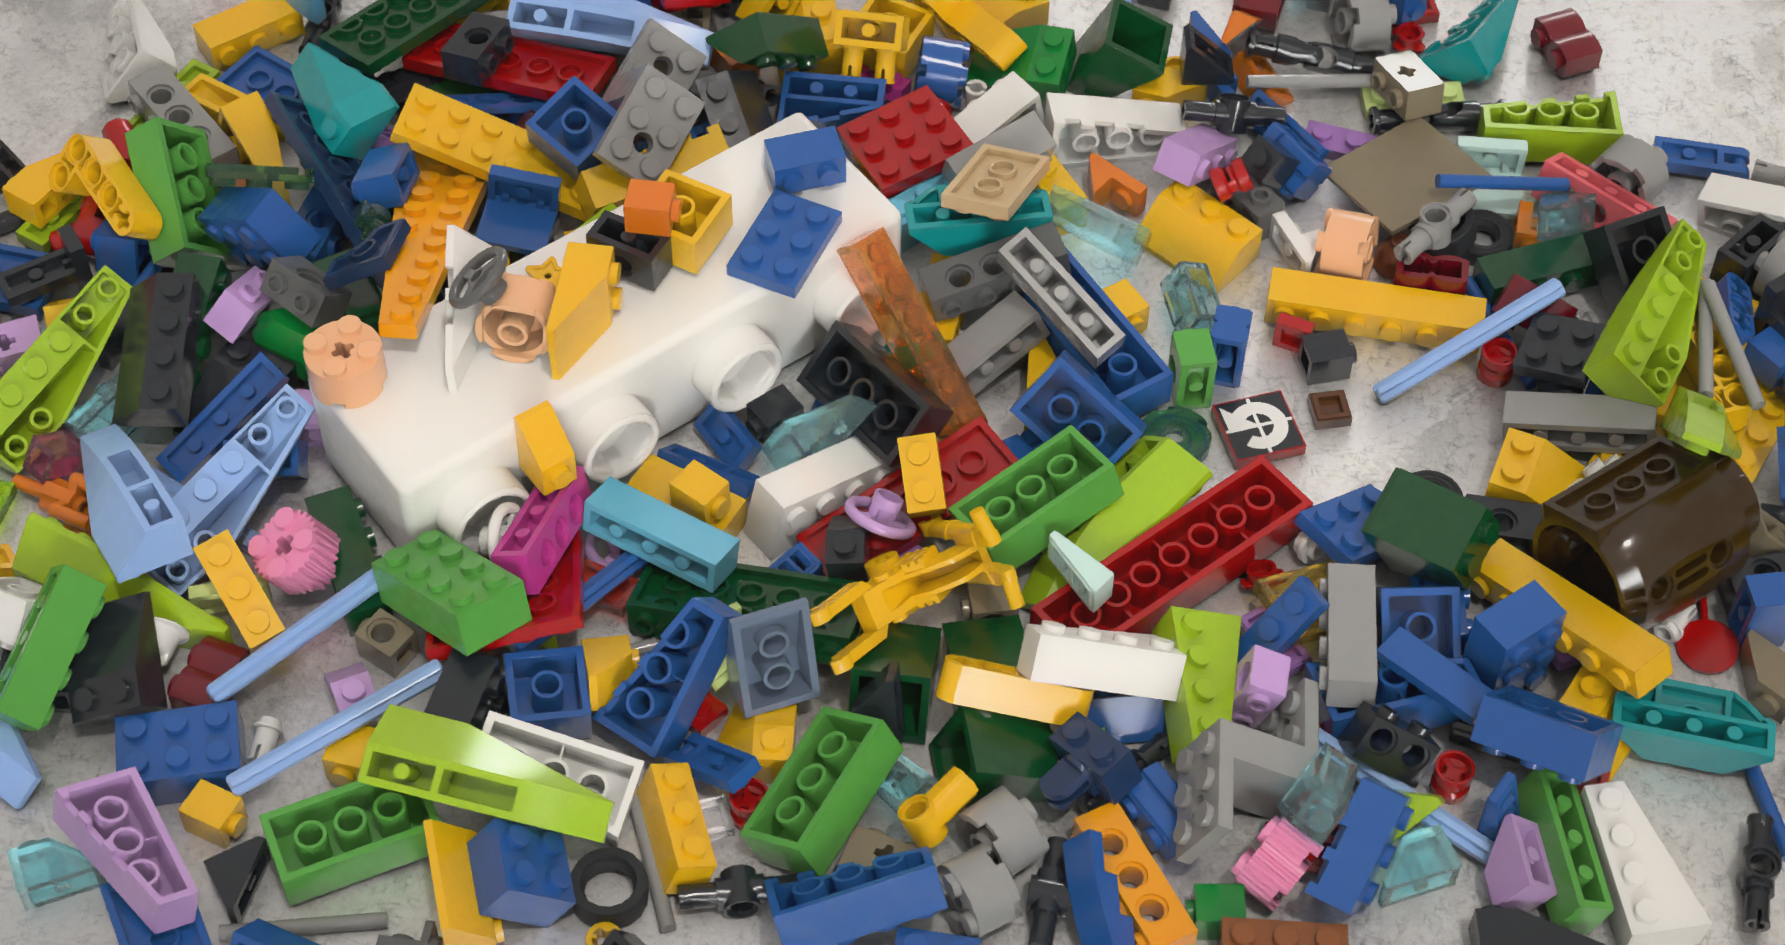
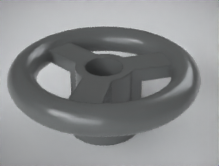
M492 246L481 251L462 268L454 279L448 295L449 303L453 308L466 309L479 301L489 306L503 295L507 288V282L501 277L508 264V253L503 247ZM491 260L484 267H481L484 263ZM468 281L469 286L464 296L460 298L462 289Z

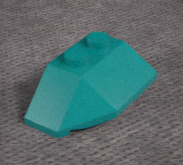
M949 184L935 185L921 193L914 200L904 204L909 235L943 256L959 255L1018 234L1025 227L1032 229L1053 221L1048 193L1046 190L1039 188L1037 190L1034 189L1009 221H995L986 216L972 213L964 214L954 209L941 207V193Z
M1666 678L1639 700L1626 691L1615 692L1611 721L1624 725L1620 739L1642 759L1726 774L1770 763L1775 758L1777 724L1770 718H1765L1753 705L1734 691Z

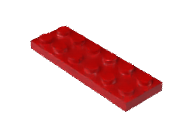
M452 24L402 57L403 68L445 78L440 50L462 24ZM514 36L512 52L504 58L497 67L496 72L488 78L482 87L548 101L566 82L575 76L599 95L617 69L616 58Z
M981 416L938 443L948 511L946 514H940L942 520H952L948 510L949 507L1018 461L1017 457ZM901 468L858 495L872 497L875 489H887L898 494L904 500L900 510L908 515ZM844 505L795 536L797 543L802 542L822 563L823 575L827 577L828 573L825 566L826 530L833 516L847 515ZM856 507L862 512H868L869 508ZM931 516L912 518L916 526V532L909 539H891L871 532L870 560L890 551H897L900 556L929 538L923 536L918 523L931 520Z

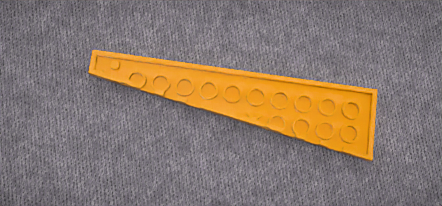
M416 152L414 157L420 174L406 203L403 206L394 207L393 221L405 218L411 230L391 269L385 271L378 322L379 337L418 339L448 275V269L445 267L447 225H456L468 232L488 189V181Z

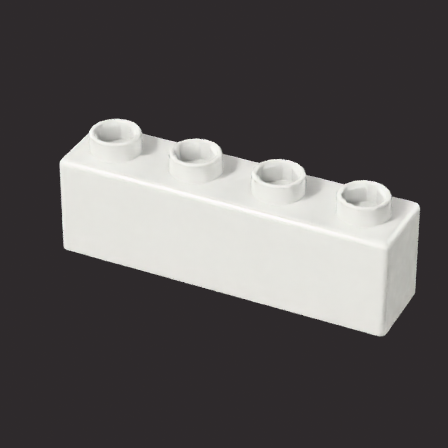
M795 113L681 174L732 194L733 225L697 274L673 265L655 291L620 278L617 287L623 288L621 310H615L612 325L560 380L552 379L548 351L544 355L541 353L535 356L534 361L515 363L500 359L492 354L493 348L484 341L483 344L480 343L458 392L449 393L445 372V324L448 321L446 301L443 300L433 305L417 340L380 337L388 374L383 384V391L374 401L355 409H345L344 405L332 403L331 407L321 403L311 390L326 457L355 495L361 498L363 505L397 548L417 539L423 532L437 529L474 552L484 556L479 547V535L481 529L489 525L490 518L496 507L504 502H512L521 508L535 487L534 483L519 466L514 425L515 416L547 400L551 404L575 453L576 466H583L587 479L597 483H604L610 476L617 480L628 476L639 468L651 455L659 438L701 415L709 404L721 412H736L746 408L747 403L765 394L775 383L782 368L818 348L835 320L862 327L870 336L879 331L894 314L902 293L900 286L901 214L899 210L846 158V182L799 191L797 193H789L842 211V223L795 299L727 275V263L773 192L764 165V139L817 129L805 115ZM623 205L610 211L624 217ZM598 218L507 266V273L529 276L525 272L526 266L542 265L550 256H554L558 266L562 267L568 242L587 244L586 234ZM509 513L504 516L501 525H507Z

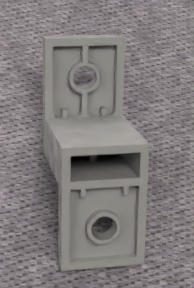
M654 19L646 20L602 97L617 112L592 155L629 180L633 178L657 181L665 169L670 168L705 105V102L689 92V89L707 56ZM656 58H661L667 63L668 72L666 75L654 68ZM636 134H639L648 141V149L644 154L634 148L633 139Z
M1304 678L1295 687L1288 690L1286 698L1260 724V729L1263 732L1219 718L1207 730L1202 731L1199 737L1179 752L1175 763V768L1178 772V789L1174 798V804L1177 807V824L1173 833V840L1176 843L1177 861L1187 864L1193 863L1233 830V807L1269 819H1273L1275 815L1280 818L1319 786V682Z

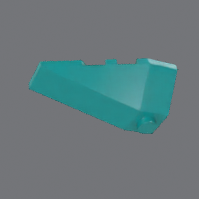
M1484 0L1468 13L1469 18L1447 30L1450 36L1442 44L1440 40L1434 41L1418 58L1435 74L1451 81H1460L1461 85L1472 80L1475 83H1480L1493 75L1492 70L1502 59L1519 0Z
M307 43L290 68L315 132L333 155L363 160L368 150L371 149L400 108L387 89L380 82L361 74V71L347 66L339 61V58L313 43Z

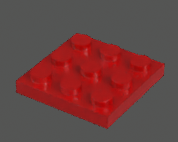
M928 85L836 128L841 142L872 184L886 198L940 173L947 158L973 145V142Z

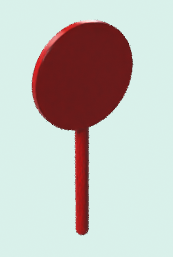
M1706 595L1699 600L1701 619L1686 625L1683 629V637L1676 642V652L1683 664L1689 669L1701 674L1714 675L1729 670L1735 664L1740 648L1736 635L1729 627L1708 618Z

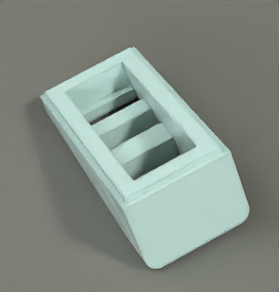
M1054 530L1049 535L1048 558L1083 603L1092 612H1095L1112 596L1114 573Z

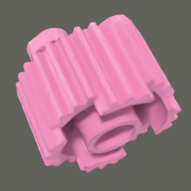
M290 507L278 509L274 517L270 518V523L265 522V528L259 530L260 534L250 539L248 553L254 557L252 559V563L255 564L254 569L258 571L257 573L262 578L288 595L293 593L295 595L300 593L305 595L307 590L313 592L314 590L321 589L323 591L326 584H331L330 579H335L336 577L334 574L336 572V565L333 563L338 560V557L335 555L339 552L340 538L330 528L302 510L296 511Z
M1276 815L1257 836L1256 839L1262 843L1256 851L1250 847L1231 869V872L1237 876L1234 881L1238 884H1244V889L1273 912L1282 902L1276 897L1277 893L1280 891L1286 896L1312 864L1306 859L1308 854L1311 853L1317 858L1325 848L1288 817L1285 816L1281 820Z

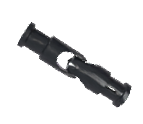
M1253 27L1249 30L1244 48V57L1250 58L1252 55L1271 59L1272 63L1285 66L1300 63L1304 64L1302 67L1322 74H1372L1375 58L1381 57L1378 54H1375L1374 57L1357 54L1354 49L1312 41L1306 44L1294 36L1280 33L1277 36L1257 32V29ZM1322 48L1329 51L1332 55L1330 68L1318 67L1324 57Z
M1499 99L1497 103L1507 102L1506 99ZM1477 100L1442 103L1441 113L1428 115V123L1439 132L1477 131L1482 105L1496 103L1479 104ZM1377 106L1369 108L1368 125L1369 132L1372 135L1377 136L1379 133H1385L1406 122L1392 108L1378 109Z

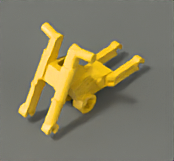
M983 506L976 507L969 512L974 523L962 522L961 520H942L940 514L932 515L929 521L918 523L924 537L954 540L956 545L939 553L934 544L929 548L927 546L921 550L917 549L913 552H907L902 557H899L897 551H890L876 556L864 565L870 578L867 583L863 581L848 583L820 605L810 609L811 623L813 627H817L830 621L836 614L851 604L864 631L863 634L831 657L830 665L835 675L851 669L857 660L886 639L890 622L894 624L899 623L926 605L931 606L935 602L936 604L941 603L954 587L965 582L969 584L979 583L1003 586L1010 610L1025 606L1014 566L992 562L986 547L998 545L1002 538L998 530L993 526Z

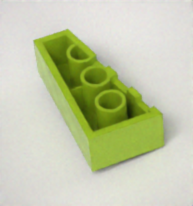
M1616 91L1604 92L1602 98L1590 99L1589 94L1575 95L1574 101L1557 102L1555 97L1543 98L1536 105H1529L1526 101L1482 105L1476 137L1527 140L1528 152L1525 162H1545L1548 158L1563 152L1580 163L1591 165L1604 151L1624 135Z
M1171 606L1152 630V635L1174 641V647L1187 655L1177 700H1164V715L1172 766H1175L1179 752L1199 737L1202 731L1207 730L1219 718L1232 721L1241 616Z

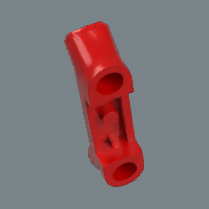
M113 119L107 122L101 130L102 137L113 142L133 172L125 133L134 128L126 119ZM90 195L84 196L80 207L81 212L77 220L70 224L81 241L86 256L95 259V251L91 249L90 239L93 230L100 226L105 216ZM57 229L51 231L48 238L54 251L63 248Z

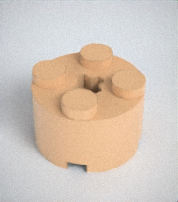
M1329 207L1324 221L1326 231H1319L1316 238L1315 251L1321 252V256L1317 259L1315 273L1368 281L1374 263L1372 257L1373 248L1378 244L1379 218L1371 214Z
M504 272L501 278L507 282V288L495 303L489 306L482 303L475 321L476 337L481 344L485 341L493 348L491 353L500 359L515 363L534 361L535 356L541 353L544 355L548 351L546 327L556 291L555 286L546 279L537 280L525 275H512Z
M346 315L306 335L303 341V357L311 390L321 403L331 407L332 403L344 405L345 409H355L371 403L380 396L384 389L383 384L388 372L381 339L371 326L361 322L357 316Z

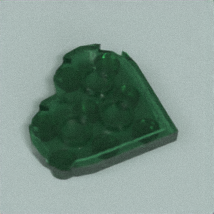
M204 163L203 178L209 179V186L233 187L235 186V180L246 181L245 187L272 188V182H284V189L309 190V183L315 184V169H305V175H299V168Z

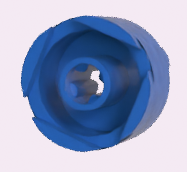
M923 35L914 91L928 85L937 98L947 101L951 108L960 109L963 89H958V86L965 87L968 67H965L962 61L968 62L971 43Z

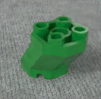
M284 307L262 312L256 319L257 326L252 330L255 344L295 364L297 377L306 381L310 389L303 357V341L306 335L314 332L319 327L311 328Z

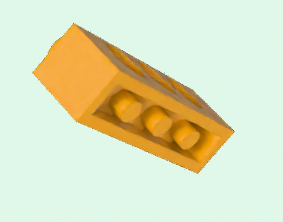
M1110 802L1074 818L1072 836L1069 839L1088 829L1102 833L1103 851L1112 850L1117 853V855L1103 853L1104 868L1106 872L1117 875L1120 914L1133 917L1135 945H1195L1198 934L1197 927L1120 804L1113 805ZM1126 882H1131L1136 884L1138 887L1128 888L1122 884ZM1152 915L1158 918V920L1147 921L1142 916Z

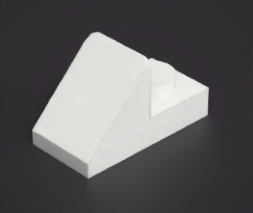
M1283 210L1272 214L1268 238L1289 269L1312 273L1321 253L1315 251L1318 232L1326 231V228L1321 227L1302 234L1299 225L1296 222H1292L1286 211Z

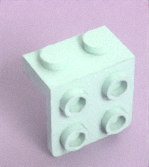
M1474 136L1457 137L1456 146L1491 175L1522 176L1528 152L1527 140ZM1476 189L1473 193L1476 196L1477 203L1472 208L1473 210H1489L1506 219H1514L1520 200L1523 201V190Z

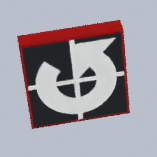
M1281 390L1212 405L1211 415L1235 469L1243 468L1261 455L1271 462L1305 454L1306 444Z

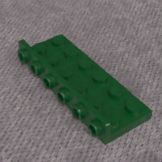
M377 0L318 36L320 48L368 76H372L490 0Z
M649 562L626 602L629 631L632 634L661 638V634L692 597H715L726 605L738 602L742 607V615L806 597L810 610L820 605L846 584L859 581L737 563V567L711 593ZM851 604L825 624L817 627L812 625L816 663L830 665L831 657L855 640L861 625Z

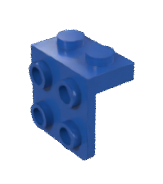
M492 164L488 174V197L476 237L491 246H501L507 251L527 255L548 245L560 208L562 178Z

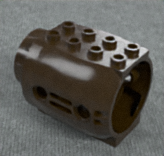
M1659 435L1543 502L1544 513L1533 535L1534 559L1641 628L1649 630L1692 606L1722 582L1743 569L1749 557L1750 537L1757 530L1760 522V506L1750 480L1732 458L1709 450L1706 457Z

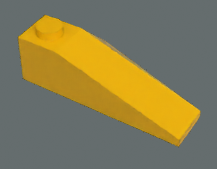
M258 91L220 106L218 126L237 146L240 168H245L253 187L273 188L291 206L275 122L272 120V115Z
M736 702L717 741L756 756L762 769L752 778L759 779L765 784H772L796 747L799 703L745 719Z

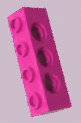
M576 466V480L572 481L568 486L557 489L546 496L535 486L490 555L493 563L523 580L527 596L540 593L583 523L584 501L592 494L583 466Z

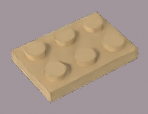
M984 143L941 193V207L954 209L959 213L986 216L995 221H1009L1050 170V157Z

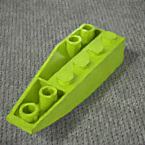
M1684 219L1679 220L1639 272L1607 322L1582 370L1607 396L1660 407L1665 404L1687 359L1707 242Z
M104 265L0 379V467L19 474L64 424L71 413L130 296L132 286L108 266Z
M1677 386L1660 427L1668 431L1666 438L1706 457L1709 450L1740 459L1742 450L1723 404L1687 388Z
M1144 435L1114 464L1124 495L1064 537L1098 562H1101L1178 511L1190 498L1201 492L1202 486L1213 477V474L1209 468L1171 438ZM1048 547L1042 553L1021 592L1025 606L1020 608L1031 609V607L1068 583L1048 558Z
M31 512L27 517L12 564L15 577H23L43 585L51 567L66 564L106 584V589L102 595L105 597V602L145 591L150 592L154 617L176 622L185 627L190 633V640L177 646L178 648L191 650L195 644H199L207 635L234 644L230 632L231 629L224 620L209 615L146 574L118 583L94 540L89 535L83 532L77 534L65 528L62 523L52 517L46 519L34 512Z
M389 704L367 741L357 782L600 843H605L615 804L471 724Z

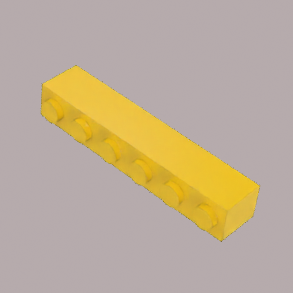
M1272 267L1264 322L1276 324L1280 313L1283 312L1315 323L1314 330L1316 331L1344 329L1345 334L1350 336H1361L1389 342L1395 341L1437 348L1485 319L1487 298ZM1479 348L1472 351L1471 353L1478 354Z
M1499 538L1491 546L1482 563L1480 573L1473 579L1470 585L1471 590L1477 597L1485 598L1491 603L1496 604L1523 586L1536 580L1567 612L1562 626L1563 633L1557 640L1555 647L1560 652H1567L1581 661L1583 666L1589 671H1596L1608 679L1616 689L1626 691L1638 700L1673 673L1670 646L1505 540Z

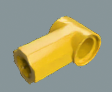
M954 766L925 795L917 794L906 799L900 805L897 815L918 848L928 846L930 849L945 839L948 833L946 824L977 795L979 790L973 780L961 769Z

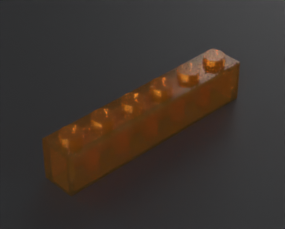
M884 227L865 232L836 249L893 356L954 411L938 435L940 442L979 416L988 423L985 414Z

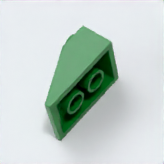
M1042 24L1011 29L1025 42L1028 48L1005 72L974 50L966 83L974 79L981 80L986 83L988 91L997 80L1006 77L1014 71L1040 94L1041 103L1045 106L1047 92L1066 94L1077 54L1074 29Z

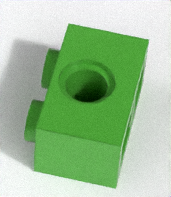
M1209 328L1184 329L1172 332L1168 367L1174 373L1171 391L1174 411L1210 408L1218 361Z

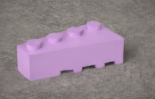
M135 766L55 789L53 821L154 934L195 922L199 891Z

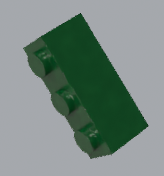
M756 12L705 37L707 44L741 64L757 65L758 69L777 66L778 70L798 68L799 72H804L816 68L818 61L829 57L819 19L813 17Z

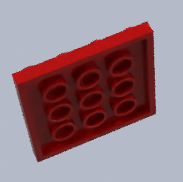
M578 529L540 593L527 596L532 620L476 652H490L498 647L519 642L529 643L537 638L553 634H568L575 629L584 627V540L580 529ZM426 631L425 653L428 661L430 662L433 659L447 661L453 647Z

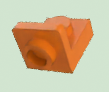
M1522 200L1519 202L1513 222L1514 238L1512 249L1551 240V233L1537 230L1538 218L1532 217L1533 202Z

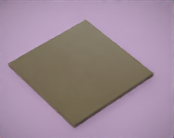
M1422 117L1408 120L1327 164L1332 169L1327 179L1367 214L1378 217L1379 224L1392 236L1417 223L1422 206L1431 202L1445 203L1459 190L1456 188H1436L1435 176L1437 174L1491 175ZM1466 189V192H1467L1468 190H1470V191L1473 192V191L1476 190V189Z

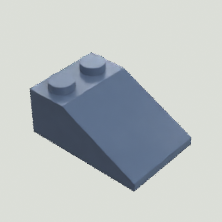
M806 597L729 619L726 656L731 692L745 719L821 696L809 602Z

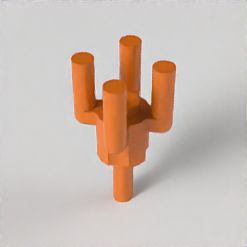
M74 472L70 475L69 482L56 478L53 481L47 480L44 484L21 474H16L12 478L11 486L40 499L38 507L42 512L63 521L65 528L77 534L83 532L93 539L84 474Z

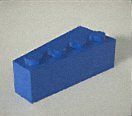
M692 597L661 634V640L651 652L645 653L637 663L639 666L626 681L620 683L613 692L614 696L605 707H600L592 718L653 758L666 757L672 750L678 751L727 654L729 619L742 616V614L715 597Z
M1447 658L1481 682L1469 658ZM1306 662L1304 678L1318 682L1320 662ZM1380 662L1377 666L1376 707L1380 703L1386 704L1401 715V720L1410 723L1412 719H1415L1430 729L1452 724L1455 720L1464 721ZM1319 690V728L1339 740L1358 708L1326 706V690ZM1381 729L1376 730L1371 737L1376 736Z
M928 846L875 857L872 861V866L864 867L861 864L849 862L839 864L833 874L817 877L814 870L797 873L798 881L780 884L778 877L763 880L782 945H848L856 941L858 937L876 931L887 932L896 928L898 924L916 918L927 919L936 915L938 911L948 908Z

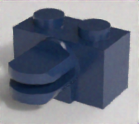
M1077 711L1049 737L1060 761L1042 776L1038 782L1040 790L1049 806L1056 810H1066L1085 792H1088L1093 797L1099 793L1113 805H1116L1143 780V776L1132 751Z

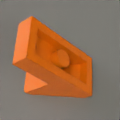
M1093 152L1089 156L1087 175L1091 214H1095L1110 200L1119 209L1125 210L1137 218L1145 210L1148 187Z

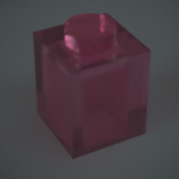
M69 430L33 435L22 467L43 485L47 480L53 481L56 478L69 482V477L72 473H84L80 439Z

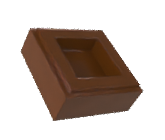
M1344 390L1308 394L1307 404L1315 430L1351 426L1353 418Z

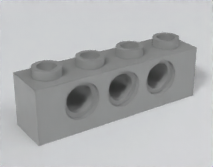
M165 64L128 80L130 96L127 97L128 103L132 111L136 115L141 114L145 121L156 116L205 130L217 182L218 175L240 169L237 146Z
M1027 227L998 250L997 263L1094 369L1123 345L1125 334Z

